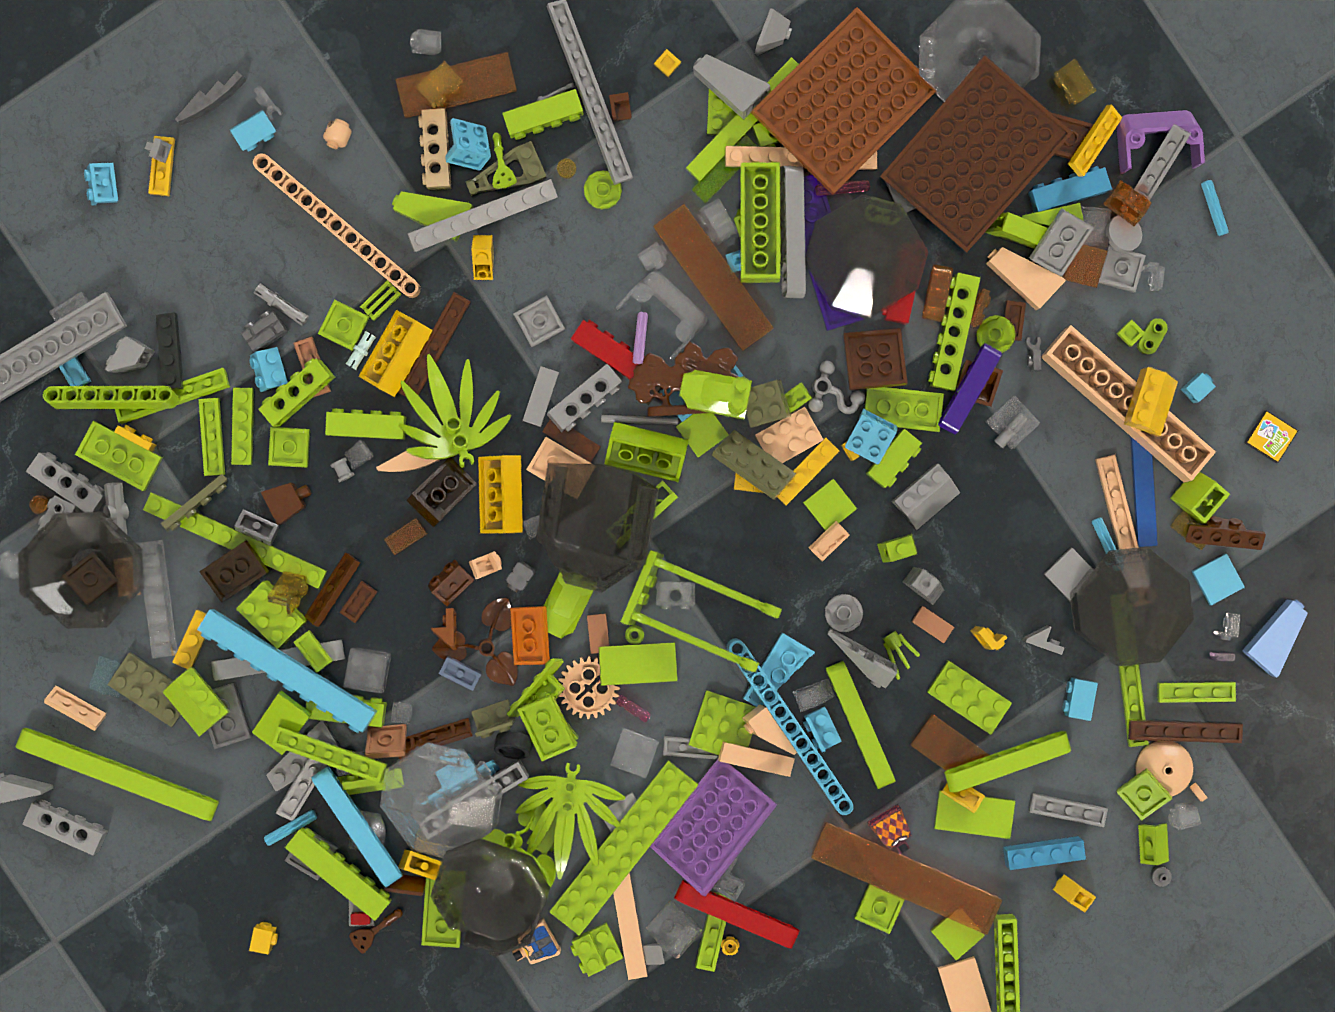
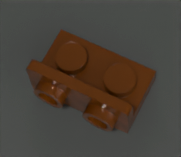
M454 559L444 566L443 571L438 576L436 575L430 580L428 587L431 593L448 606L474 581V578Z

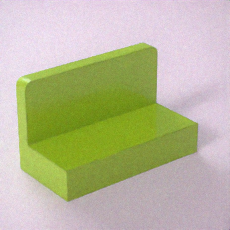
M1167 824L1138 825L1140 863L1160 865L1168 862Z

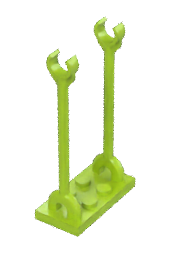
M650 550L621 622L626 625H635L636 621L649 625L737 663L746 670L756 672L759 665L758 662L743 656L740 657L640 613L643 605H646L650 598L648 592L656 584L657 577L655 576L660 567L755 607L772 617L779 618L782 609L760 602L662 560L663 554Z

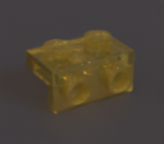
M1076 59L1054 72V81L1059 88L1063 87L1066 92L1064 95L1070 104L1073 102L1074 105H1077L1097 91Z
M284 571L269 593L268 602L286 606L287 614L291 615L294 609L298 608L302 597L307 594L308 585H306V577Z

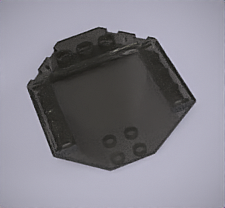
M548 463L536 538L548 552V557L554 566H557L566 584L602 593L646 564L659 490L657 487L635 472L601 464Z

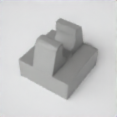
M155 138L153 143H146L145 149L150 151V157L166 163L172 145Z

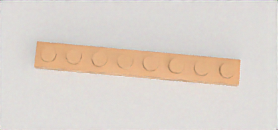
M725 147V167H741V163L780 162V168L782 166H801L803 169H806L785 147ZM877 151L858 170H876Z

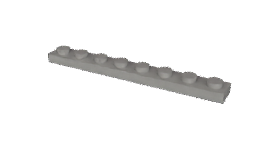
M549 179L407 233L414 252L555 199L558 196L552 180Z

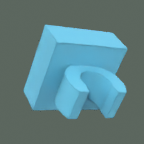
M741 250L725 255L730 273L733 274L741 271Z

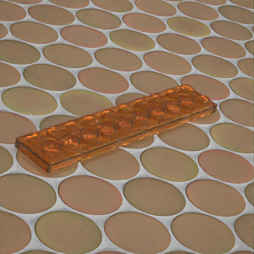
M828 822L825 823L811 855V858L986 935H988L1002 903V899Z

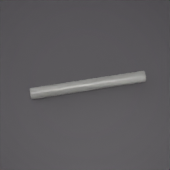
M601 415V422L678 425V417Z

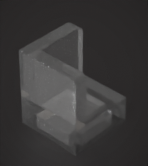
M364 440L358 441L354 444V447L345 452V456L352 464V469L358 468L374 457Z

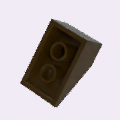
M449 457L406 501L434 528L477 483Z

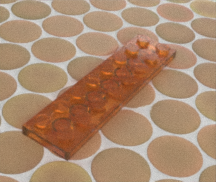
M685 204L653 226L742 351L774 329Z

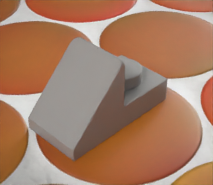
M1048 625L1024 636L1022 639L1024 642L1061 655L1064 651V647L1059 646V641L1049 638L1047 642L1051 626Z

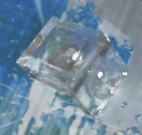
M1147 262V265L1142 267V271L1152 272L1148 277V286H1150V291L1158 292L1163 288L1165 267L1159 266V263Z
M1227 613L1223 620L1225 631H1214V635L1220 636L1222 640H1232V637H1238L1240 614Z

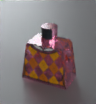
M898 804L867 822L888 849L896 846L900 854L910 849L905 839L911 836V832L903 811Z

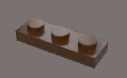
M551 419L542 431L590 463L601 448V446L573 428L570 431L565 429L561 432Z

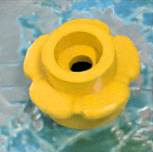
M732 936L723 939L721 942L722 952L726 955L736 954L739 948L738 940H735Z

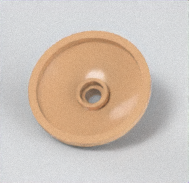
M1154 741L1142 749L1136 760V775L1147 768L1171 796L1181 793L1192 779L1193 762L1191 756L1183 746L1174 741ZM1170 767V773L1166 774V768Z

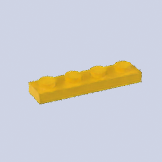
M1106 105L1068 163L1078 177L1086 174L1122 119L1113 105Z
M825 438L793 470L796 473L795 477L777 498L787 505L825 467L839 450Z

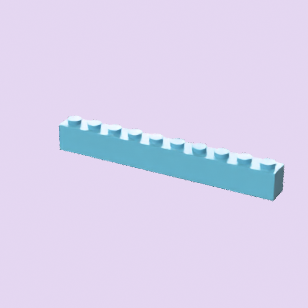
M215 609L208 611L197 629L202 632L200 635L209 641L211 639L218 642L217 646L225 651L231 650L234 652L233 656L241 661L247 660L251 663L250 666L257 671L263 670L267 673L266 676L275 682L279 680L284 683L283 687L291 692L295 690L300 693V698L307 702L311 700L316 703V708L323 712L329 711L333 714L332 717L341 723L345 721L349 724V728L357 733L359 731L364 732L377 713V710Z

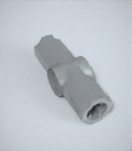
M121 482L104 484L106 505L103 507V515L108 522L109 541L122 542L128 540L126 519H128L129 510L124 502L123 484Z

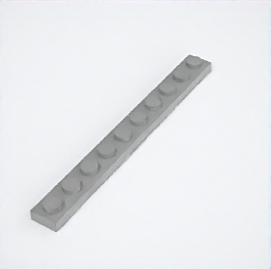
M559 0L548 3L546 7L613 184L616 185L632 180L631 170L567 1Z

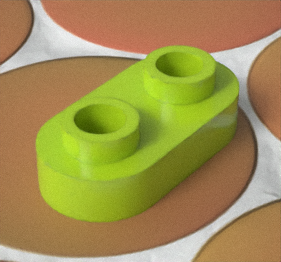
M1157 318L1147 324L1144 330L1145 334L1137 343L1138 350L1142 354L1149 355L1158 349L1168 329L1164 320ZM1156 325H1160V331H1157L1155 329ZM1147 341L1151 342V348L1146 346Z

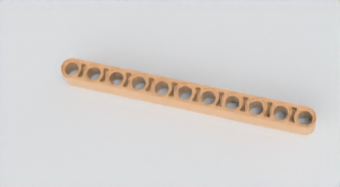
M265 154L255 156L253 165L260 173L409 298L419 295L420 285L270 157ZM262 160L268 161V165L265 168H260ZM278 172H282V178L278 181H275V174ZM297 185V191L289 193L290 186ZM312 197V203L305 206L304 199ZM326 209L327 215L324 218H319V211ZM341 222V229L334 231V223ZM351 234H356L357 238L354 243H348V237ZM371 247V253L364 256L362 254L363 248ZM380 259L386 260V265L383 268L377 267V262ZM395 271H399L401 273L400 279L392 280V274ZM415 284V291L407 293V285Z

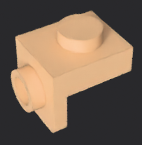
M495 551L469 561L475 579L502 569L501 559Z

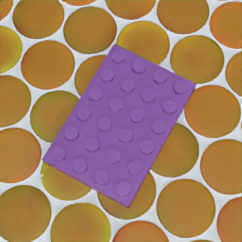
M717 759L650 847L702 896H706L777 804L729 763L720 762Z

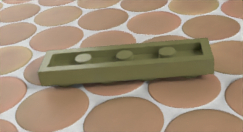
M221 474L164 520L161 523L163 528L167 532L170 529L172 531L176 530L182 524L181 520L185 517H192L197 512L195 510L200 505L205 506L212 500L211 496L216 492L219 494L227 488L226 484L228 481L226 477Z

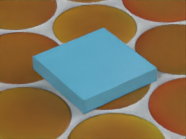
M1226 553L1191 571L1209 605H1213L1244 588L1238 573Z

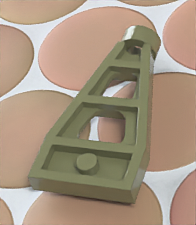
M532 141L513 148L503 156L506 166L512 161L517 160L523 170L522 176L515 177L517 183L507 188L526 186L547 178ZM498 160L475 178L465 181L471 196L481 192L506 189H495L493 184H490L487 180V176L497 170ZM474 183H478L479 188H476Z

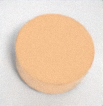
M1196 782L1190 786V789L1200 801L1203 802L1207 799V796Z

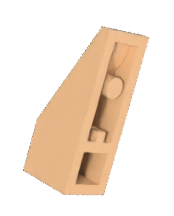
M759 704L742 718L746 723L744 727L749 734L753 733L793 755L797 753L765 706Z

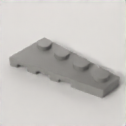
M323 720L306 735L340 747L328 725ZM289 752L266 775L275 791L280 790L295 780L307 757Z

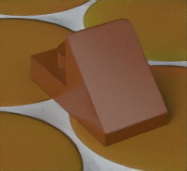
M447 608L446 615H443V626L446 627L431 628V630L452 650H457L456 612L454 608Z

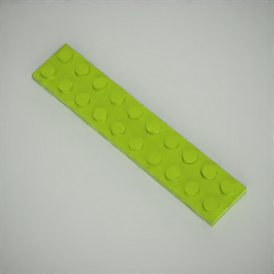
M668 760L619 822L620 827H615L598 848V866H595L590 859L549 912L580 936L692 794L698 783Z

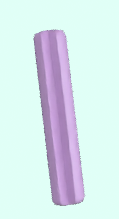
M639 312L637 316L633 353L634 364H642L644 359L648 314L646 312Z

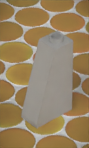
M706 54L694 63V75L743 120L771 92L770 85L767 82Z
M913 567L902 581L932 605H934L944 591L940 581L924 569Z

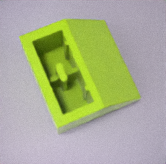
M1199 472L1192 481L1183 482L1170 499L1196 522L1206 523L1229 497L1230 493L1216 481Z

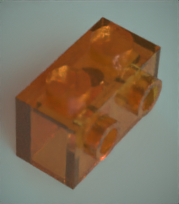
M1120 180L1109 193L1104 205L1135 226L1146 214L1152 202L1144 195L1135 191L1129 184Z

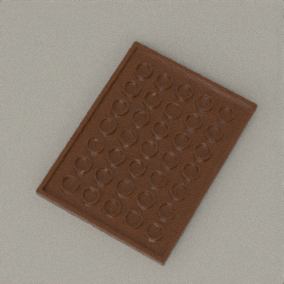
M984 56L880 177L963 250L968 252L1073 132L988 57Z

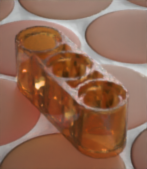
M933 265L922 314L923 319L942 322L953 268Z

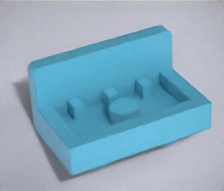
M277 347L256 351L250 355V366L254 369L256 375L255 383L261 392L288 383Z

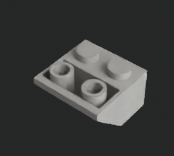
M125 336L118 341L116 345L117 350L114 355L108 358L105 370L121 374L146 368L155 350L134 338Z

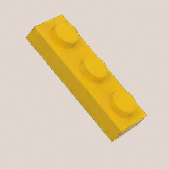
M154 136V139H161L172 146L166 163L152 158L148 193L150 195L170 196L175 139L172 137Z
M200 610L195 611L172 663L186 669L193 667L205 641V638L200 635L202 632L197 629L207 613Z

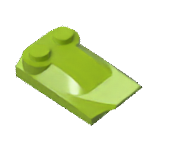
M694 370L684 373L680 396L689 409L744 420L752 381L744 377L735 378Z
M563 565L544 604L547 609L548 633L562 639L564 636L574 632L597 585V580Z

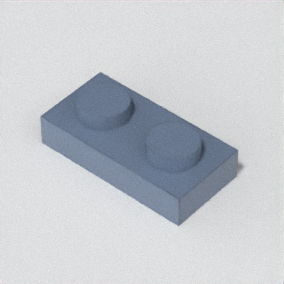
M447 656L439 674L473 691L482 672Z

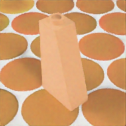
M1003 247L999 250L994 249L988 255L990 260L986 264L1035 310L1040 309L1066 281L1055 273Z

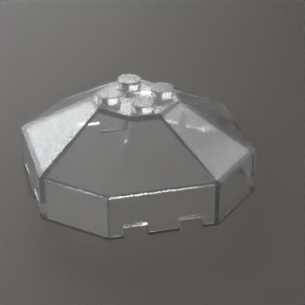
M954 0L920 35L919 75L934 88L937 96L945 102L978 62L986 56L1023 88L1031 79L1034 80L1039 75L1041 36L1007 0Z
M427 742L421 747L417 746L402 758L397 759L385 770L380 807L412 851L450 859L490 834L496 827L503 788L499 782L496 783L490 775L492 772L485 762L480 761L475 765L466 751Z

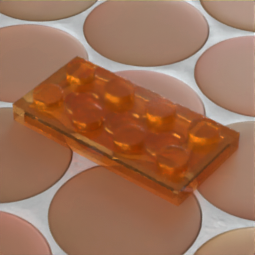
M934 714L931 715L910 744L946 771L989 756L988 753Z

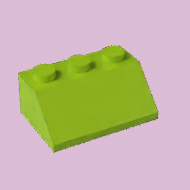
M190 667L163 691L164 695L199 737L230 713V710L194 667Z

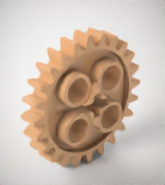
M588 656L586 662L580 657L579 664L573 660L574 666L567 665L566 667L569 671H562L565 678H559L558 680L563 683L562 686L565 688L559 695V697L565 698L561 703H568L566 710L573 708L572 715L576 714L577 711L580 712L579 718H582L583 714H586L587 719L590 718L591 714L597 718V712L605 715V708L609 711L611 710L609 703L616 704L612 698L619 697V694L614 691L619 690L620 686L607 685L608 690L602 693L597 690V685L600 683L599 680L593 685L592 692L588 690L577 700L576 697L585 690L586 686L584 684L590 685L600 675L598 657L595 658L594 662L591 661L590 656ZM586 669H591L594 672L592 679L585 678L583 673ZM578 683L581 689L578 692H573L570 689V685ZM590 696L594 699V704L586 706L583 699Z

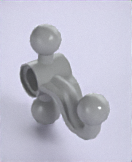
M828 360L823 361L820 365L821 377L812 383V391L815 393V396L809 401V409L813 412L821 411L823 408L822 396L832 393L836 395L837 406L841 412L845 414L854 413L859 405L864 403L865 394L860 390L852 392L850 396L852 405L846 406L843 392L839 388L832 386L828 379L829 375L835 370L834 364ZM819 381H823L826 384V389L823 392L817 388Z

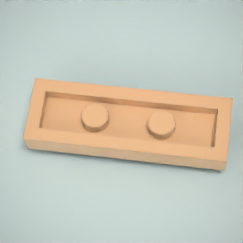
M58 686L53 688L44 701L45 704L94 731L106 717L105 712Z

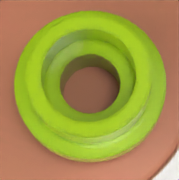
M632 625L627 628L625 638L630 644H639L644 639V631L641 627ZM633 631L638 632L637 638L631 637Z

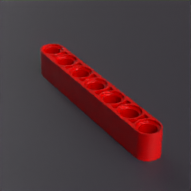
M686 880L681 881L674 896V899L685 905L792 949L800 932L799 929L712 891H709L706 896H702Z

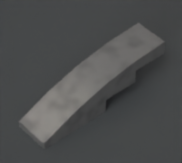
M236 71L225 85L217 81L206 95L199 90L175 120L183 126L201 118L232 96L246 79Z

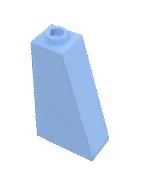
M1287 599L1242 650L1272 677L1277 678L1280 675L1308 614L1303 609L1304 605L1298 600Z

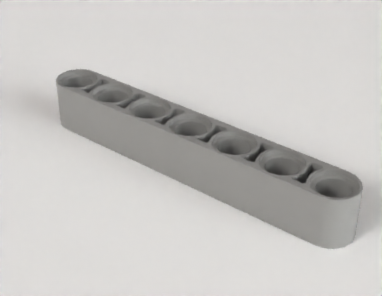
M782 166L780 169L783 298H804L806 292L804 171L801 166Z
M342 640L320 643L333 661L345 659ZM297 647L281 649L282 652L305 666L310 665ZM236 657L211 661L214 681L265 672L253 669L250 666V662L245 659L241 661Z

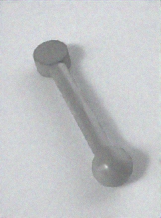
M570 83L544 97L539 96L537 101L555 96L575 86L573 83Z

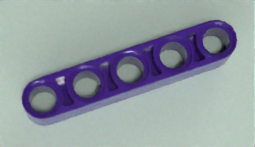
M986 343L981 346L938 423L939 427L954 435L958 433L1002 355L1001 351Z

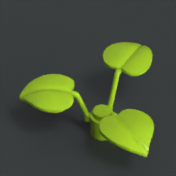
M545 802L532 810L519 813L518 822L520 825L526 826L525 829L516 831L515 834H505L499 829H493L488 831L474 845V848L481 856L493 862L504 860L508 855V849L517 850L533 860L526 867V877L532 885L549 889L554 883L556 867L553 859L547 854H541L536 859L535 856L521 848L523 840L520 835L527 832L529 828L532 831L534 830L538 820L547 808Z

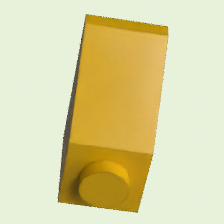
M404 850L398 868L440 881L445 863L413 851Z
M1065 874L1057 880L1053 889L1083 912L1087 911L1096 898Z

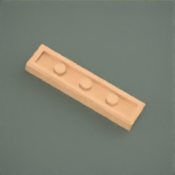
M722 742L718 758L720 762L788 777L791 775L795 758L727 742Z

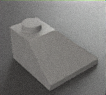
M770 8L756 46V55L782 45L784 39H789L792 28H789L791 21L774 9Z

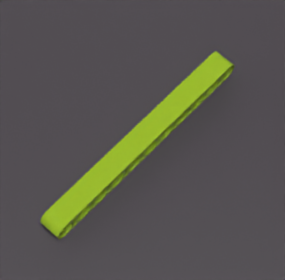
M22 728L15 746L24 752L203 820L212 821L219 801L29 728Z

